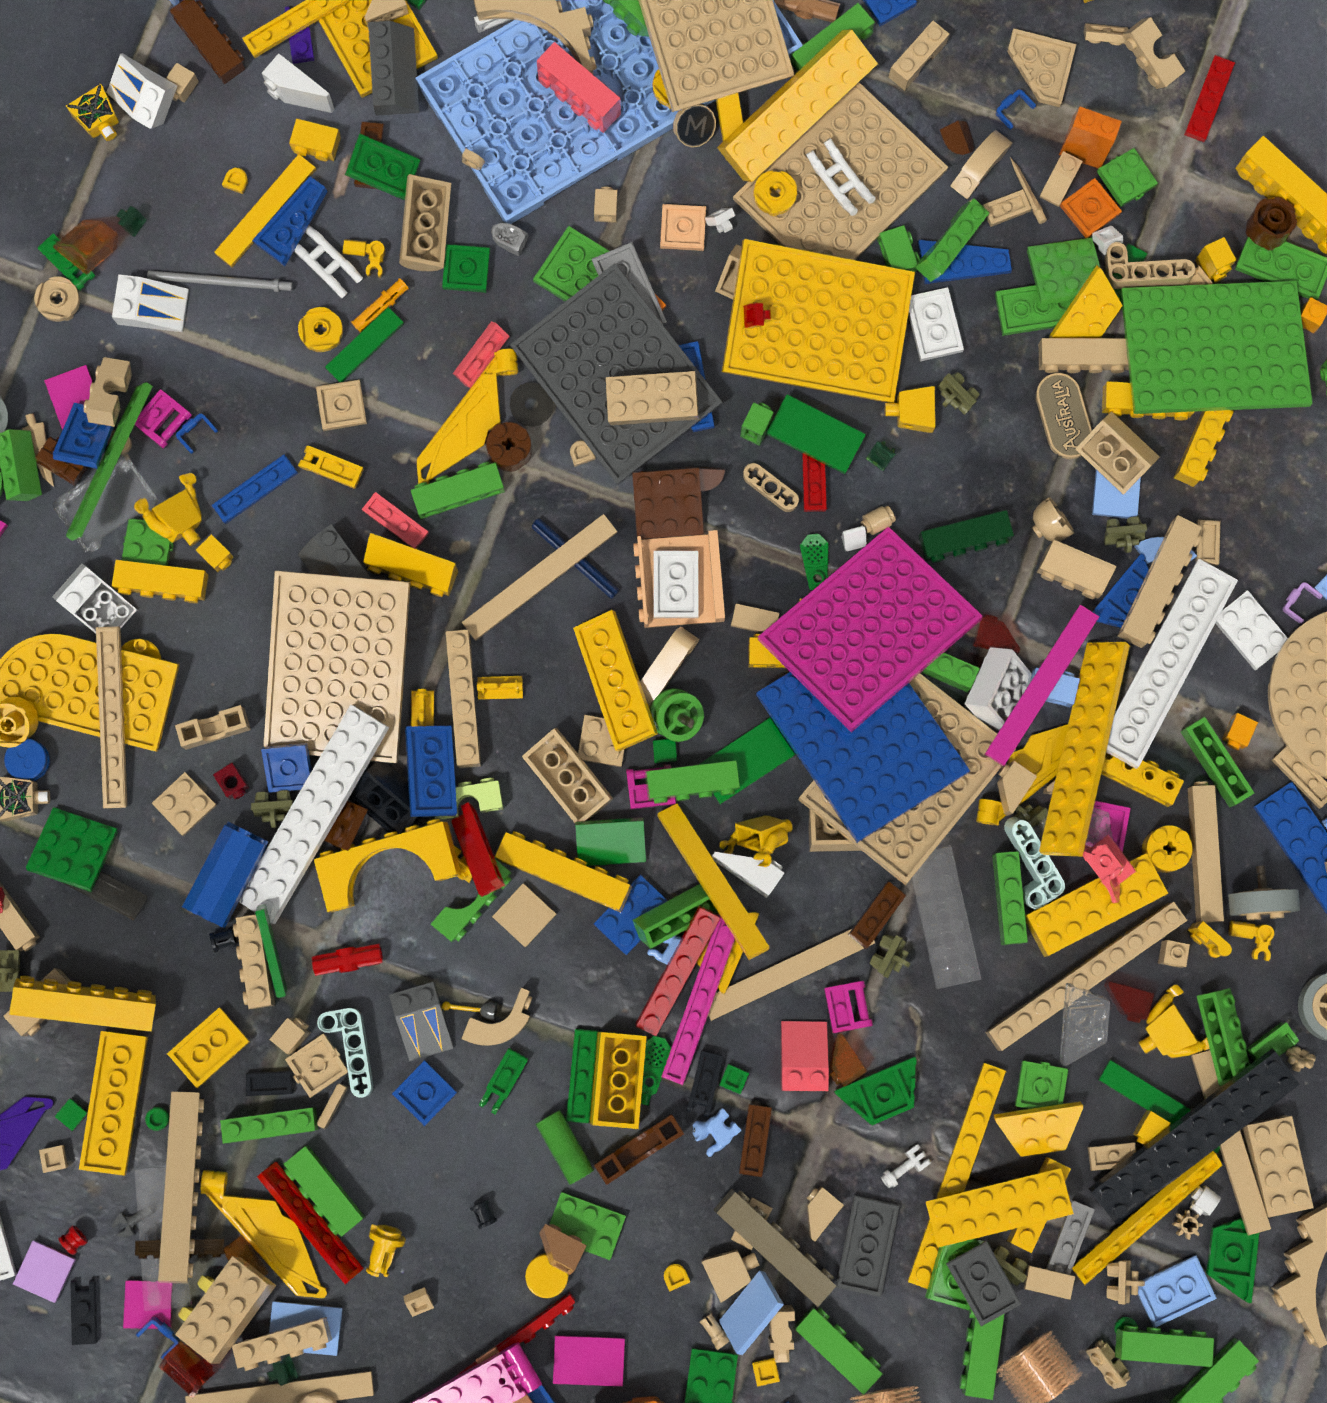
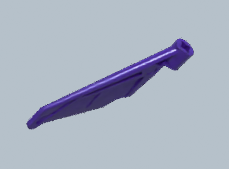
M23 1097L0 1114V1171L9 1167L44 1112L52 1109L54 1105L52 1099ZM35 1101L43 1102L45 1107L27 1112Z

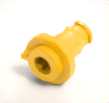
M371 1225L369 1238L374 1241L370 1254V1264L366 1268L368 1274L379 1277V1273H382L384 1277H388V1269L392 1264L396 1248L405 1245L406 1238L401 1235L402 1231L388 1225Z

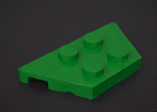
M916 1057L907 1059L834 1090V1093L871 1126L914 1108Z
M1239 1218L1211 1228L1206 1275L1243 1301L1252 1304L1259 1233L1247 1235L1243 1220Z

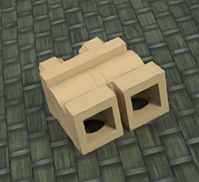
M783 1305L769 1322L771 1336H768V1344L770 1350H773L776 1363L789 1362V1350H794L792 1332L788 1325V1321H795V1311L792 1305Z

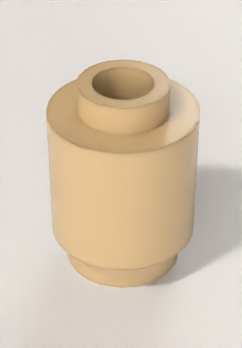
M881 506L863 515L861 525L865 527L866 533L875 535L892 526L896 519L889 506Z

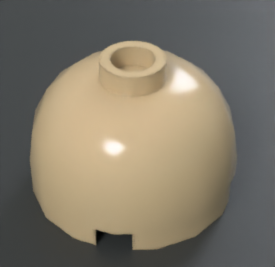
M1051 497L1046 498L1036 507L1033 513L1035 526L1032 528L1039 538L1044 536L1048 541H1062L1074 534V531L1063 512L1055 508L1058 505Z

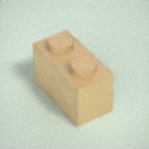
M296 1017L287 1018L269 1040L286 1054H294L311 1032L307 1030L309 1025L302 1019Z

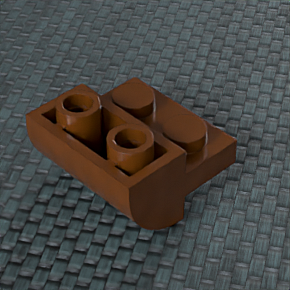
M347 801L324 841L349 851L367 813V809Z

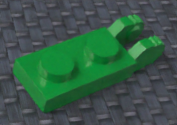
M508 1048L488 1083L487 1090L479 1106L483 1108L487 1104L492 1092L500 1097L493 1105L491 1113L496 1115L529 1059Z

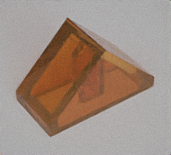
M242 1235L225 1247V1255L228 1261L232 1256L241 1257L264 1276L269 1273Z

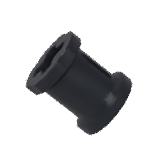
M233 927L228 928L224 932L217 934L212 932L209 934L215 953L219 952V949L238 946Z
M489 1199L470 1207L479 1223V1229L497 1222L489 1208Z

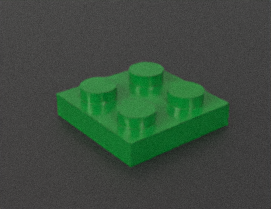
M446 244L442 288L445 290L486 293L490 248Z

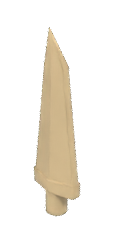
M1011 158L1014 171L1029 201L1033 214L1036 216L1039 224L1046 222L1047 218L1041 205H1039L1020 168Z
M28 414L25 416L28 426L22 428V430L31 431L36 458V455L47 441L45 425L43 422L37 423L34 414ZM37 463L42 477L54 487L52 472Z

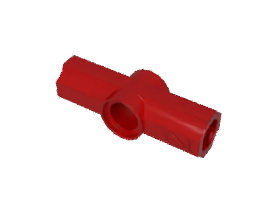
M380 944L359 948H343L335 950L336 952L312 957V967L315 976L334 972L345 973L359 970L360 967L383 963Z

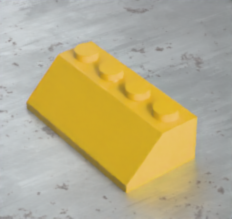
M372 533L369 535L363 562L368 567L367 570L377 575H380L382 572L388 574V578L391 580L411 582V587L422 590V587L430 589L431 594L443 597V594L450 595L458 574L455 563Z

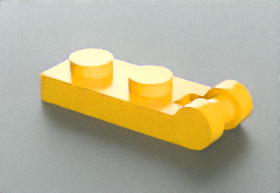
M306 446L304 450L306 454L303 460H300L298 467L356 489L364 470L363 467L314 447ZM313 457L319 458L316 465L311 463Z

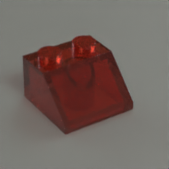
M180 1341L166 1354L159 1368L191 1398H194L213 1377L215 1372L213 1371V1366L207 1360H201L195 1355L196 1351Z

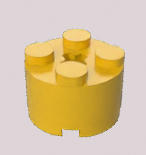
M9 697L0 702V746L16 747L36 732L38 714L33 702L20 697Z
M1163 826L1150 832L1144 839L1142 855L1148 854L1157 872H1172L1184 867L1189 862L1192 855V842L1186 831L1176 826ZM1167 845L1171 852L1167 853L1166 850H1163V846Z

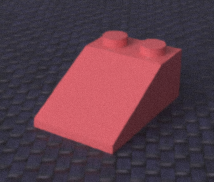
M781 1021V1090L828 1091L827 1022Z

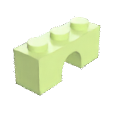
M486 778L480 780V784L472 785L471 782L459 783L458 787H456L457 815L435 816V819L443 820L459 817L458 805L462 799L467 797L475 798L479 802L481 813L503 810L499 781H494V778Z

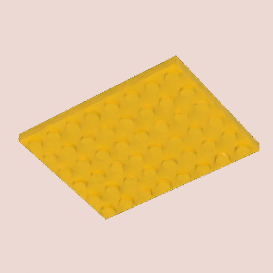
M744 239L740 253L722 372L894 403L915 272ZM763 303V310H771V320H765L764 326L756 328L744 327L743 306Z

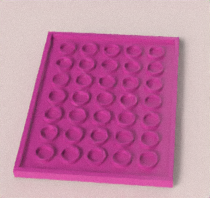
M888 527L760 634L758 641L852 732L980 622L982 615Z

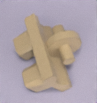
M1122 1260L1107 1265V1275L1119 1277L1118 1286H1107V1298L1118 1301V1304L1130 1303V1286L1131 1295H1138V1286H1145V1281L1138 1280L1139 1271H1132L1131 1279V1260Z

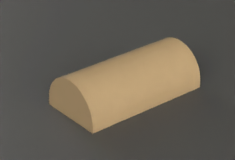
M411 174L407 176L399 263L402 266L417 271H438L444 268L451 183Z
M558 728L551 730L522 756L574 823L588 821L613 800V797Z

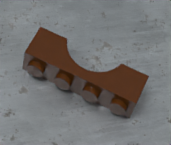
M670 1114L595 1163L594 1166L605 1184L608 1185L647 1157L684 1135V1132L673 1115Z

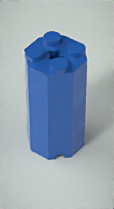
M227 822L222 828L182 907L214 924L226 928L267 848L268 841Z

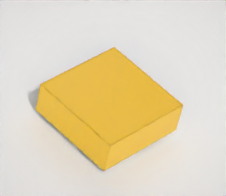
M774 1357L752 1362L757 1387L780 1382Z

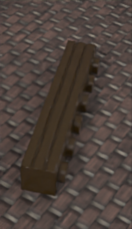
M161 1240L135 1241V1256H138V1259H147V1256H153V1259H160ZM195 1240L194 1254H190V1258H192V1255H198V1258H206V1255H212V1258H221V1255H225V1240Z

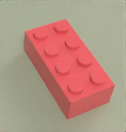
M554 42L537 60L539 82L545 88L550 87L560 101H566L570 104L575 114L584 116L594 130L599 129L604 133L621 115L620 97Z

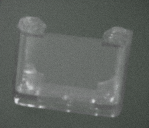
M128 454L119 457L82 537L76 539L85 553L89 550L94 552L100 548L104 536L138 515L139 513L135 510L134 505L140 498H146L150 511L153 507L160 504L159 499ZM95 474L53 502L54 510L68 529Z

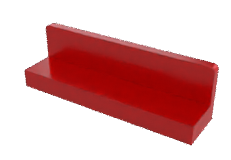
M467 802L461 805L463 815L453 819L451 822L478 894L483 897L505 886L477 810Z

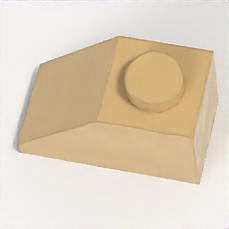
M372 0L365 15L367 27L368 22L391 21L409 14L405 0Z
M1063 151L1040 198L1059 207L1083 161Z
M1015 761L1009 765L1005 764L998 773L1001 777L997 784L1003 812L1007 816L1014 813L1037 777Z
M821 1186L819 1189L814 1188L807 1196L809 1200L806 1204L809 1234L813 1241L818 1239L844 1206Z

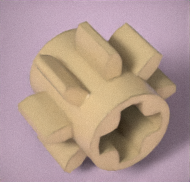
M1185 1210V1215L1176 1213L1178 1219L1172 1225L1177 1226L1179 1229L1176 1232L1177 1235L1180 1236L1185 1233V1238L1190 1240V1234L1199 1236L1197 1230L1203 1224L1198 1223L1196 1220L1199 1217L1198 1214L1195 1213L1190 1216V1211ZM1187 1221L1192 1222V1226H1188V1228L1183 1227V1223H1187Z

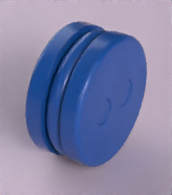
M27 739L18 746L10 747L6 750L4 763L7 771L13 777L35 781L47 772L50 765V756L47 749L41 743L33 739Z

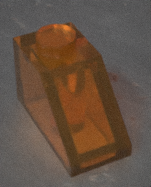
M842 1033L837 1034L830 1068L833 1072L830 1073V1076L836 1085L841 1083L845 1087L867 1072V1070Z

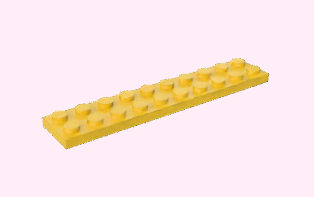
M1126 642L1086 644L1079 675V685L1074 705H1072L1039 852L1043 855L1083 857L1130 647Z

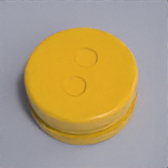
M546 1253L533 1258L525 1274L528 1288L533 1294L541 1298H552L559 1295L565 1289L569 1274L549 1264Z

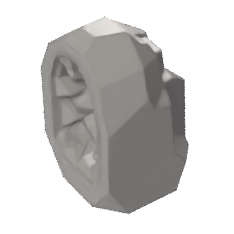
M508 223L493 225L491 229L492 238L498 246L517 256L522 253L528 239L527 232Z

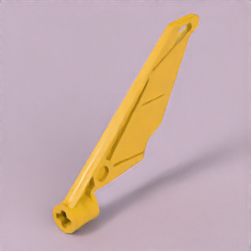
M502 349L494 352V358L417 458L418 484L423 482L429 484L431 479L483 447L488 432L495 425L501 423L497 376H510L518 373L517 354L513 349ZM431 463L425 480L422 478L421 470Z
M1068 724L1030 736L1023 749L1013 752L1008 759V765L1015 761L1037 776L1019 805L1057 775ZM979 799L976 822L998 826L999 821L1007 816L1003 812L1002 803L988 799Z
M204 1170L201 1178V1194H206L296 1296L325 1298L327 1290L320 1285L300 1230L292 1219L282 1214L277 1201L225 1195L228 1173ZM303 1281L319 1289V1292H307Z

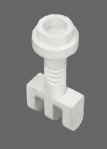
M919 1144L914 1145L905 1152L908 1160L891 1173L888 1170L883 1172L881 1179L888 1188L897 1186L896 1180L913 1167L920 1172L932 1163L930 1159H926L923 1163L919 1161L926 1156L924 1151L917 1156L914 1154V1152L921 1148Z

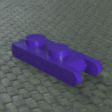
M289 6L285 7V12L290 10ZM310 26L289 38L293 64L315 61Z

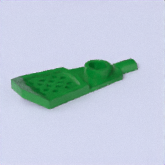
M820 534L807 535L799 545L808 586L812 591L827 579L828 542ZM819 575L822 580L817 583L813 580V577Z
M653 1036L646 1041L641 1104L649 1106L651 1095L657 1093L662 1079V1074L671 1051V1047L665 1038ZM652 1078L654 1080L653 1086H646L645 1080Z

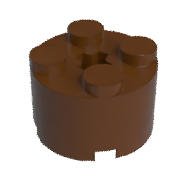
M1265 198L1257 204L1248 218L1245 233L1258 246L1269 251L1274 250L1286 242L1296 227V211L1292 204L1283 198Z
M512 422L497 424L487 437L486 447L488 456L492 463H496L498 469L513 472L529 462L532 454L530 436L527 430L519 424ZM508 444L513 445L510 450H506L505 446H508Z

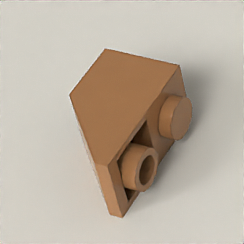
M545 1224L539 1234L549 1264L571 1275L575 1271L587 1245L583 1244L582 1240L577 1236H568L562 1233L559 1227L553 1224H549V1226Z

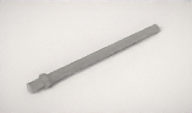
M148 271L147 278L150 280L273 289L274 292H279V290L292 291L293 282L280 281V279L272 281Z

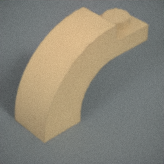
M997 130L992 132L962 167L961 172L953 181L951 187L966 199H969L984 177L1003 158L1013 143Z

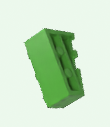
M603 0L614 9V15L627 24L626 28L632 35L649 37L638 0Z

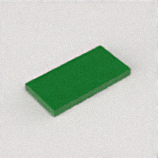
M786 395L766 435L843 474H846L866 435L789 395Z
M769 718L699 765L728 761L737 762L740 788L734 790L735 794L722 796L721 792L712 793L721 805L795 756V754L771 718Z

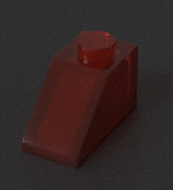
M992 615L982 617V620L977 624L973 646L987 650L990 647L1012 649L1018 655L1020 647L1004 622L998 621V617Z
M1105 982V989L1120 1014L1127 1016V1021L1140 1024L1141 1020H1148L1154 993L1113 982Z

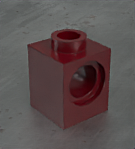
M233 763L213 774L225 796L230 800L232 798L234 800L241 798L246 794L245 790L250 788L237 766ZM236 777L238 780L237 786L229 789L227 787L228 780Z

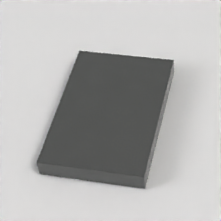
M987 1241L946 1263L980 1326L989 1323L1022 1304Z

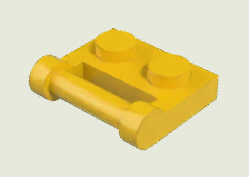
M1204 921L1193 923L1188 928V931L1191 933L1190 937L1199 945L1203 943L1208 948V954L1211 957L1228 956L1232 952L1230 944Z

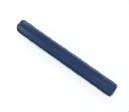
M540 518L533 522L532 529L556 550L566 543ZM585 558L575 565L582 574L609 598H614L619 592V589Z

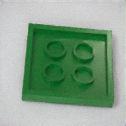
M53 807L26 865V870L91 892L118 830L117 828Z

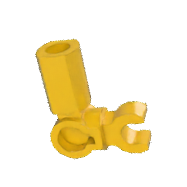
M344 239L343 254L366 256L368 254L370 264L366 267V275L370 277L371 270L375 268L378 270V277L381 278L383 270L380 263H383L386 253L384 245L380 241H373L367 244L366 241Z
M1230 921L1229 936L1253 939L1255 936V943L1257 945L1252 951V959H1258V953L1263 951L1264 960L1269 961L1271 953L1268 950V945H1271V940L1274 937L1273 928L1265 924L1255 927L1253 923Z

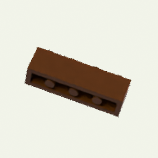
M183 0L170 9V13L174 21L225 85L245 70L242 63L245 59L237 49L234 51L230 45L232 43L225 33L220 34L217 30L219 28L218 24L212 16L209 18L204 13L206 9L199 0L196 2L195 0Z

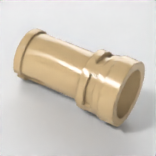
M712 1313L700 1321V1324L703 1325L712 1338L711 1341L717 1350L729 1342L725 1331L720 1327Z

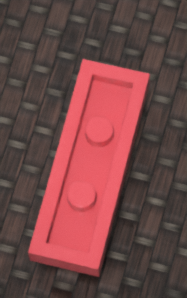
M491 321L453 372V375L466 387L471 388L494 358V352L500 350L509 338V335L497 323Z
M376 492L362 508L363 512L411 548L417 549L429 534L426 529Z

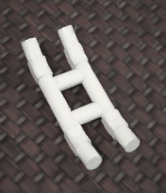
M829 138L824 144L836 164L825 170V167L813 150L808 152L806 156L814 171L835 196L840 206L851 216H854L858 210L845 193L855 187L857 193L869 204L875 201V196L860 181L832 139ZM842 170L849 181L838 187L831 177Z
M308 225L305 233L318 246L309 254L305 248L298 244L294 252L340 298H343L348 292L332 274L341 266L356 283L360 282L363 277L316 229ZM326 251L334 260L324 269L316 259Z

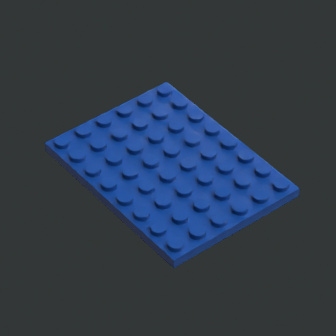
M791 672L756 693V696L856 843L970 772L965 762L909 683L852 732Z

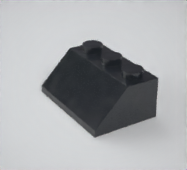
M377 761L370 767L349 798L354 804L367 809L366 814L389 833L397 831V834L405 833V828L415 826L422 818L410 816L409 783L386 762Z

